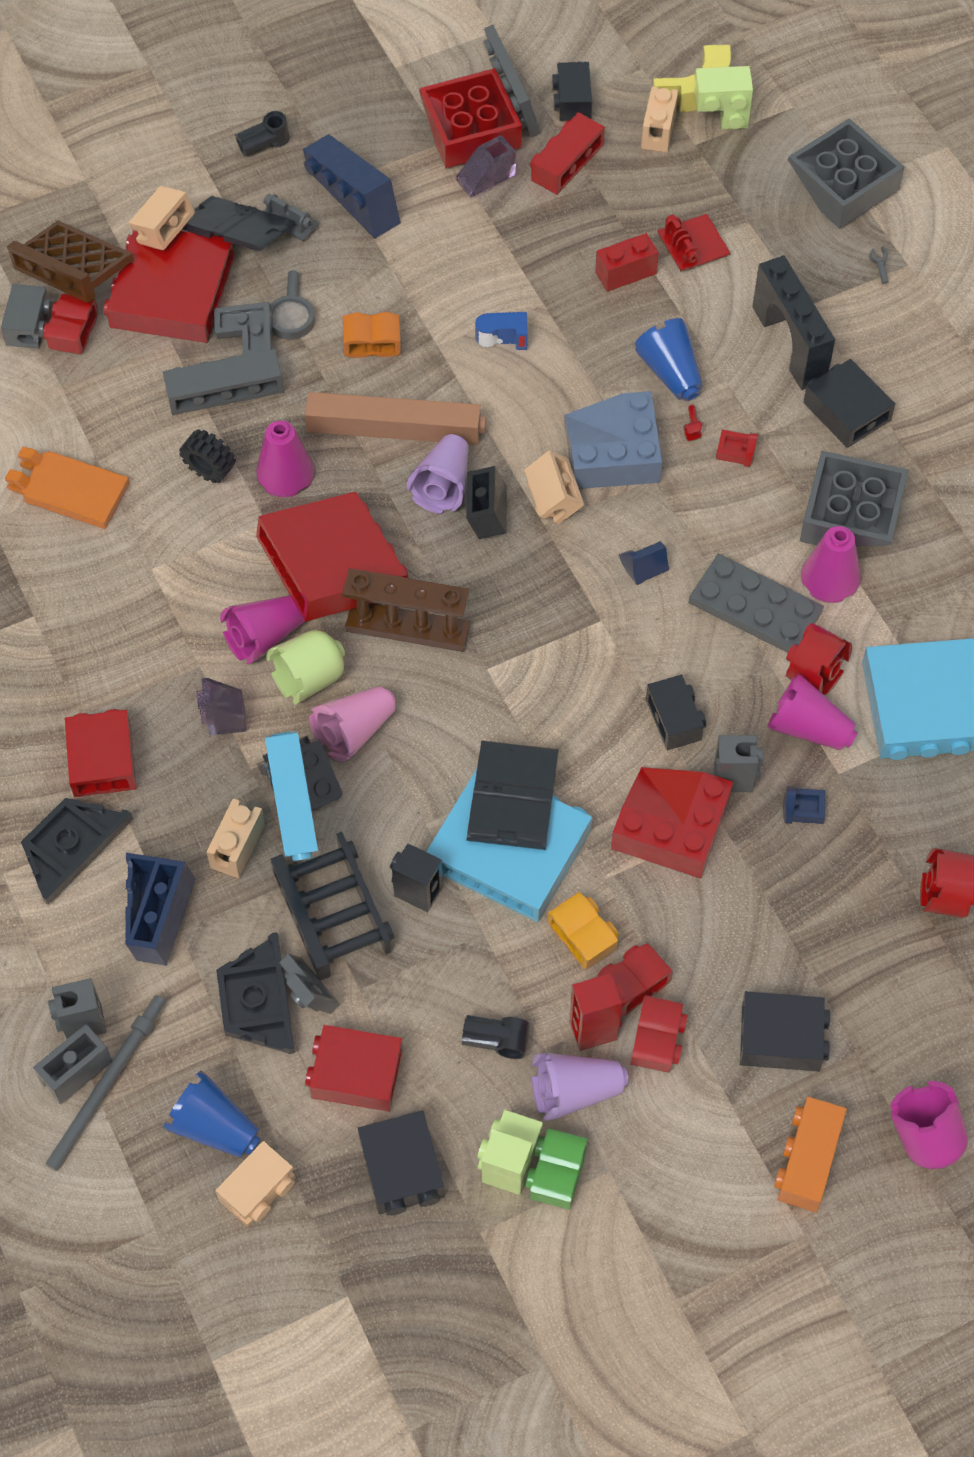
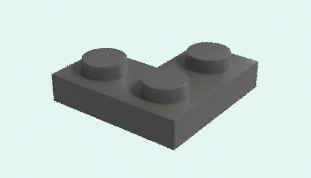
M269 302L214 308V326L217 339L242 336L243 355L260 350L273 349L272 307Z
M287 954L279 962L286 970L284 973V977L287 979L286 984L293 991L290 995L300 1007H308L316 1012L319 1010L332 1013L340 1005L301 957Z

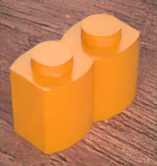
M578 892L549 911L547 922L559 939L568 947L579 964L587 970L617 949L619 934L610 921L605 922L598 916L599 908L595 901L589 896L585 898L582 893Z

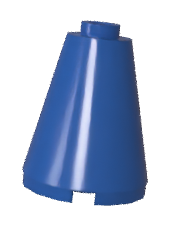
M681 318L669 319L664 321L665 327L657 330L656 326L643 333L635 341V350L678 400L690 401L700 394L699 390L703 384L687 325Z
M200 1070L195 1076L201 1080L198 1084L189 1083L169 1114L174 1119L172 1124L165 1122L163 1128L173 1134L239 1158L244 1153L250 1155L261 1140V1138L256 1136L259 1128L206 1073Z

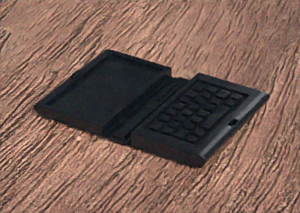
M212 195L194 209L195 214L181 230L211 238L213 235H223L226 242L261 251L295 226V223L288 218Z
M482 740L466 841L546 850L559 749Z

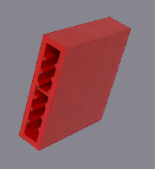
M133 230L132 235L129 234L127 236L126 251L132 253L134 260L119 270L118 276L113 278L110 299H106L104 303V315L108 318L109 327L208 343L214 324V308H219L234 261L233 243L224 241V237L212 236L207 238L191 232L180 231L164 250L138 244L136 238L139 234Z
M356 491L258 516L256 538L305 622L357 608L356 599L342 597L349 568L408 578V571L405 565L401 564L397 559L392 544L386 541L379 523L373 520L367 504L362 502Z

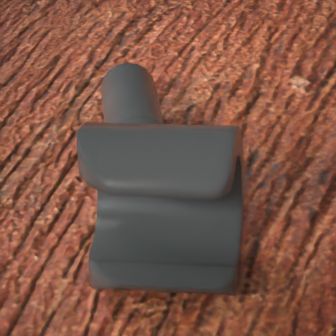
M882 246V258H877L874 255V249L870 251L869 258L873 263L877 264L882 284H887L889 281L884 260L887 258L888 250Z

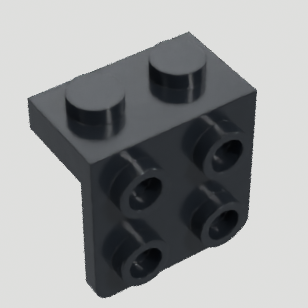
M307 735L299 738L311 811L341 798L342 790L320 739L313 738L309 740ZM265 753L262 755L264 760L257 763L261 775L267 776L274 792L268 754Z

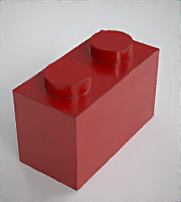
M644 233L597 250L595 273L606 291L609 292L656 275L659 252L648 234Z

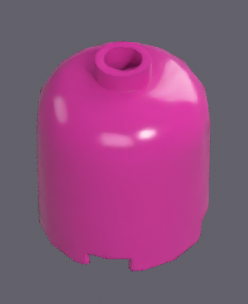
M928 1081L929 1087H921L914 1090L912 1085L908 1086L895 1096L890 1105L892 1109L891 1118L907 1156L916 1165L931 1170L953 1165L962 1157L968 1143V1133L959 1101L953 1088L937 1081Z

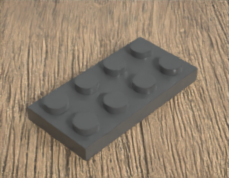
M492 24L484 28L487 39L483 41L488 55H493V57L489 58L492 68L496 69L498 75L501 74L499 76L507 94L510 93L508 97L516 113L519 112L517 116L522 124V129L527 128L530 136L534 137L541 132L530 99Z
M719 553L689 596L690 604L787 653L792 645L800 644L805 629L810 623L815 624L824 608L823 605Z

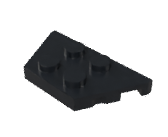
M65 798L21 841L43 900L47 905L133 819L132 814L128 810L122 809V812L105 809L103 805L83 804L79 800Z
M275 932L268 935V940L256 948L252 949L250 947L241 953L238 959L229 961L216 970L225 1036L293 1054L295 1053L286 986L283 967L279 963L282 960L278 933Z

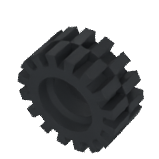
M200 429L193 431L181 446L179 455L183 458L184 464H189L188 468L191 471H196L198 477L202 475L206 481L211 480L212 483H220L235 465V455L233 452H229L231 448L228 445H223L224 441L222 439L217 440L215 438L216 435L213 433L209 435L206 430L201 432Z

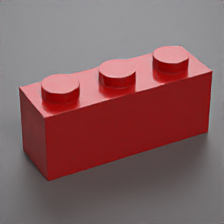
M579 112L571 120H567L562 130L555 137L553 136L549 139L546 147L540 153H536L530 162L531 181L558 195L604 145L605 126Z
M611 973L572 984L569 1023L579 1051L617 1040L618 1030L622 1027L620 1016L624 1015L622 1003H625V996L621 984L614 983Z

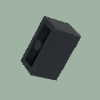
M589 62L557 63V74H552V90H557V94H553L554 110H559V121L571 120L578 112L591 119L592 92Z
M495 466L467 472L466 519L478 539L507 533V486Z
M683 675L647 684L646 702L666 750L701 741L703 728H706V719L702 710L697 711L694 704V690L691 684L686 685Z
M407 843L402 853L398 851L390 864L394 896L428 913L443 888L442 859Z

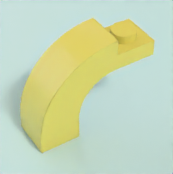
M704 45L702 68L730 67V45ZM695 74L683 78H654L653 87H658V89L665 88L670 92L672 89L678 90L677 105H679L680 112L697 110L694 93Z

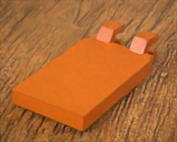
M22 446L18 458L21 459L20 466L31 470V475L28 477L23 472L9 469L5 477V481L9 482L7 488L24 495L25 503L102 529H106L130 484L129 478L51 451H48V453L43 452L41 455L37 450Z

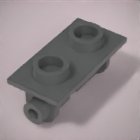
M267 194L263 203L266 204V209L264 211L292 220L295 226L289 229L287 233L299 240L304 241L319 225V222L311 218L309 213H304L279 199L278 195Z

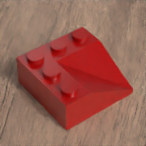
M495 68L419 88L433 138L445 168L522 148V124Z
M641 767L612 832L611 849L701 879L730 800L733 781L705 772Z

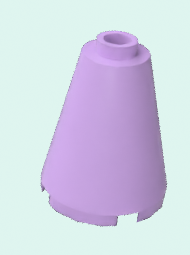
M454 434L444 436L411 472L407 482V490H411L414 495L413 501L423 509L434 513H443V510L452 509L451 512H453L462 504L465 496L469 452L468 443L462 437Z
M544 1052L536 1054L532 1062V1067L538 1066V1076H532L533 1096L538 1112L546 1113L543 1118L545 1121L558 1119L620 1095L624 1087L628 1085L626 1068L621 1067L620 1063L616 1060Z

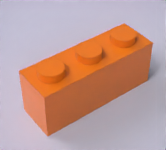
M809 1096L806 1098L804 1107L797 1105L792 1125L798 1127L795 1138L788 1136L783 1156L789 1158L786 1169L779 1167L774 1184L775 1188L780 1189L778 1201L817 1213L847 1108Z

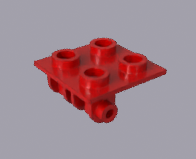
M707 214L681 222L679 217L670 215L665 220V228L657 230L680 272L730 255V251Z

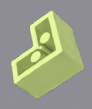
M750 67L696 68L694 93L697 112L719 111L721 129L748 128L753 95Z
M504 1110L501 1120L495 1119L489 1134L490 1139H483L477 1158L480 1160L477 1169L482 1170V1182L521 1195L535 1155L538 1138L542 1135L543 1122Z

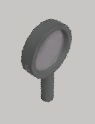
M295 270L288 272L287 296H282L271 304L272 333L281 339L287 340L299 339L307 335L313 329L315 323L313 306L308 300L298 296L299 273Z

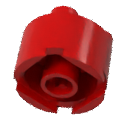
M810 623L804 631L800 644L792 645L787 653L786 660L790 662V665L787 669L786 677L792 681L797 674H800L822 694L827 695L844 673V670L840 668L843 659L849 662L852 653V643L819 625Z
M932 848L925 862L930 863L931 867L928 873L923 872L921 878L920 904L925 906L923 911L958 918L967 917L971 905L974 906V855Z

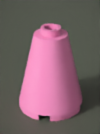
M378 686L317 705L311 710L314 713L309 716L311 731L315 739H320L321 744H325L331 750L327 754L329 757L338 762H346L354 756L395 712V697L390 690Z

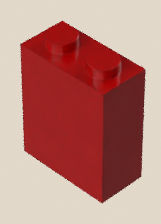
M110 709L104 713H79L73 717H65L69 784L74 798L136 790L132 731L127 710Z
M323 1025L321 1036L316 1035L313 1043L312 1055H316L314 1067H308L305 1079V1086H308L310 1089L311 1099L390 1112L403 1053L402 1038Z

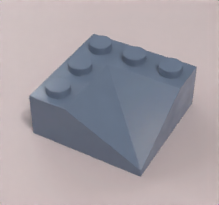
M651 391L622 393L564 415L570 465L579 489L660 483L662 457Z

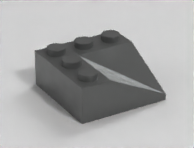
M850 118L788 156L789 163L820 211L838 228H841L898 191L905 168Z
M821 450L799 542L817 545L828 529L842 526L848 528L854 534L856 547L891 545L908 469Z

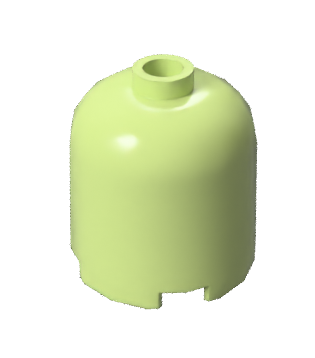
M320 630L308 631L267 651V661L273 660L276 671L271 673L272 678L285 698L290 696L294 698L293 703L295 705L335 683L343 674V656H345V651L342 644L338 640H334L326 632Z

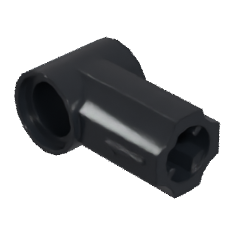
M280 111L268 112L263 117L261 123L235 134L236 142L244 156H248L267 146L282 147L288 143L290 138L286 116Z
M466 1015L462 1045L495 1050L500 1056L509 1059H522L526 1054L531 1025L528 1021L517 1017H505L502 1020Z

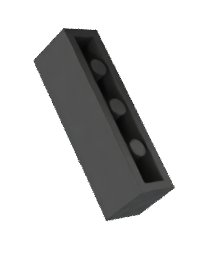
M275 349L260 350L251 354L231 356L226 359L162 371L172 415L284 393L282 374Z

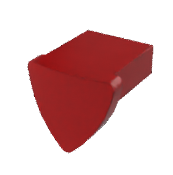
M722 429L716 459L750 467L755 456L758 433L750 432L749 435Z

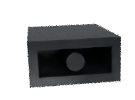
M851 358L842 364L834 365L828 373L820 378H813L806 385L803 403L846 448L854 445L892 420L895 402Z
M745 991L741 1013L740 1065L819 1072L823 1060L828 1061L830 1042L824 1040V1029L829 1030L830 1010L824 1009L825 997Z
M423 1110L358 1127L359 1140L379 1215L384 1213L388 1216L398 1215L405 1212L406 1207L420 1204L421 1207L431 1206L438 1203L440 1198L445 1197L442 1176Z

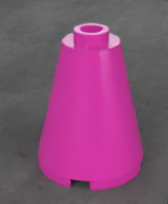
M275 421L266 428L256 467L259 484L265 488L267 493L277 497H293L298 495V491L305 487L307 489L314 478L313 461L294 427L286 421Z
M835 526L827 530L805 560L801 570V582L810 591V595L813 598L825 603H838L851 594L854 595L861 581L854 534L848 528L842 526Z
M290 595L229 606L221 612L220 616L221 623L226 621L227 630L223 632V635L230 650L240 661L243 659L248 660L246 662L248 665L259 660L269 649L275 647L305 622Z
M797 674L786 688L778 702L779 705L776 710L778 713L773 712L767 724V728L772 731L836 750H841L844 746L849 748L858 733L854 730L855 723L800 674Z

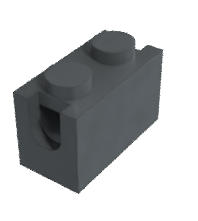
M12 284L1 325L6 346L39 349L41 338H44L43 329L47 323V315L50 316L52 314L53 307L52 299L46 298V287Z
M757 735L718 736L713 764L714 776L733 781L731 792H752L754 782L760 781V766H763L764 754L763 747H757Z
M92 978L52 987L54 999L48 1000L51 1018L55 1020L57 1031H63L66 1039L85 1024L96 1035L107 1033L101 1001Z
M85 1024L37 1063L33 1069L44 1087L47 1086L58 1103L62 1104L112 1062V1058L107 1046Z

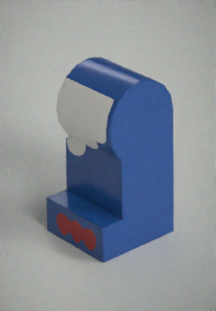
M527 312L485 313L478 316L475 321L476 342L483 347H491L496 344H516V350H527Z

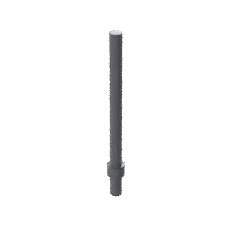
M155 995L142 1016H137L131 1025V1033L45 1163L46 1166L54 1171L58 1170L143 1037H148L154 1028L153 1022L166 1003L164 999Z

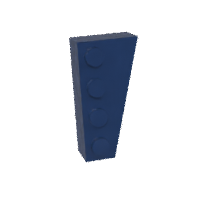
M330 134L303 149L305 157L304 166L307 172L314 176L374 239L401 223L390 178Z

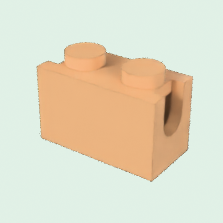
M652 86L643 123L641 149L668 152L676 115L678 90L672 89L670 92L668 89H658V87ZM651 127H654V128H653V132H654L655 134H657V135L662 134V136H661V137H653V136L650 134Z
M160 186L129 221V225L139 234L136 238L138 244L164 250L195 212L186 192Z
M549 450L524 469L528 480V488L532 492L536 504V512L542 519L552 517L554 523L560 524L584 506L567 457Z
M232 799L207 850L211 869L240 879L265 827L262 808L255 806L253 811H250L246 806L241 805L239 800ZM224 855L230 856L229 862L222 860Z
M262 1141L215 1190L218 1200L249 1227L254 1221L259 1222L268 1214L271 1208L270 1204L278 1195L283 1197L291 1190L294 1185L293 1180L295 1179V1175L292 1173L294 1169L276 1151Z

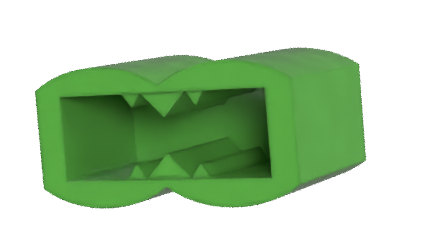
M548 1128L545 1138L539 1136L534 1155L539 1157V1162L536 1169L530 1168L525 1188L531 1189V1200L570 1210L583 1166L588 1138Z

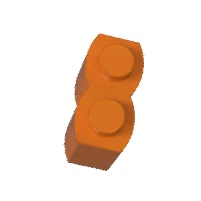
M354 312L344 315V356L362 358L371 355L378 357L400 355L399 315L390 312H381L374 315Z

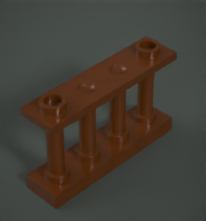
M349 568L342 597L356 599L357 608L349 610L345 625L346 632L464 652L470 629V620L458 619V617H464L470 592L469 588ZM368 602L386 604V606L377 605V604H368ZM398 607L415 609L416 611L400 609ZM428 612L444 614L446 616L429 614Z

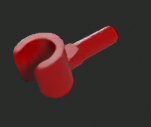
M694 405L688 406L690 423L684 425V434L687 441L702 437L700 431L702 423L697 419Z

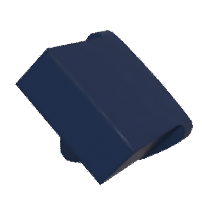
M661 541L636 552L628 550L619 554L622 565L636 585L669 571L667 550Z
M786 786L783 800L784 822L792 824V822L823 824L825 819V790L799 789Z

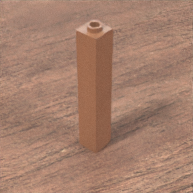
M308 392L305 410L306 431L309 433L439 442L444 436L454 434L462 437L468 444L478 445L479 434H485L486 416H481V404Z

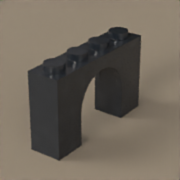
M785 255L760 263L752 308L764 328L785 320L787 321L792 338V355L789 370L800 389L804 390L813 378H820L829 372L836 339Z

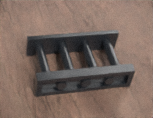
M342 831L336 833L339 849L294 866L292 863L287 865L282 854L270 859L273 874L320 981L331 977L330 964L334 963V959L379 941L385 955L392 953L390 941L394 939V934L388 921L382 922L355 859L358 858V853L352 840L346 841ZM344 860L350 876L306 893L304 890L298 892L295 882L299 881V877ZM356 887L362 900L361 903L318 920L316 917L309 918L306 909L310 908V904ZM368 914L374 930L328 947V945L321 946L318 937L322 935L323 931Z

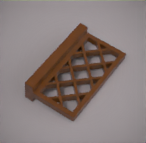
M58 220L25 244L13 241L7 246L15 270L86 303L96 298L94 289L134 260L131 252ZM58 232H62L65 234L60 236H54ZM78 241H82V242H83V243H79V244L69 245V243H72V242H78ZM64 244V246L50 248L53 245ZM45 247L41 250H35V248ZM102 250L100 252L88 253V251ZM82 252L81 255L68 256L72 253ZM63 255L61 258H52L53 256ZM118 258L115 261L106 262V259ZM101 260V263L87 265V262ZM82 263L81 266H76V267L70 266V265ZM99 272L93 277L89 276V273Z

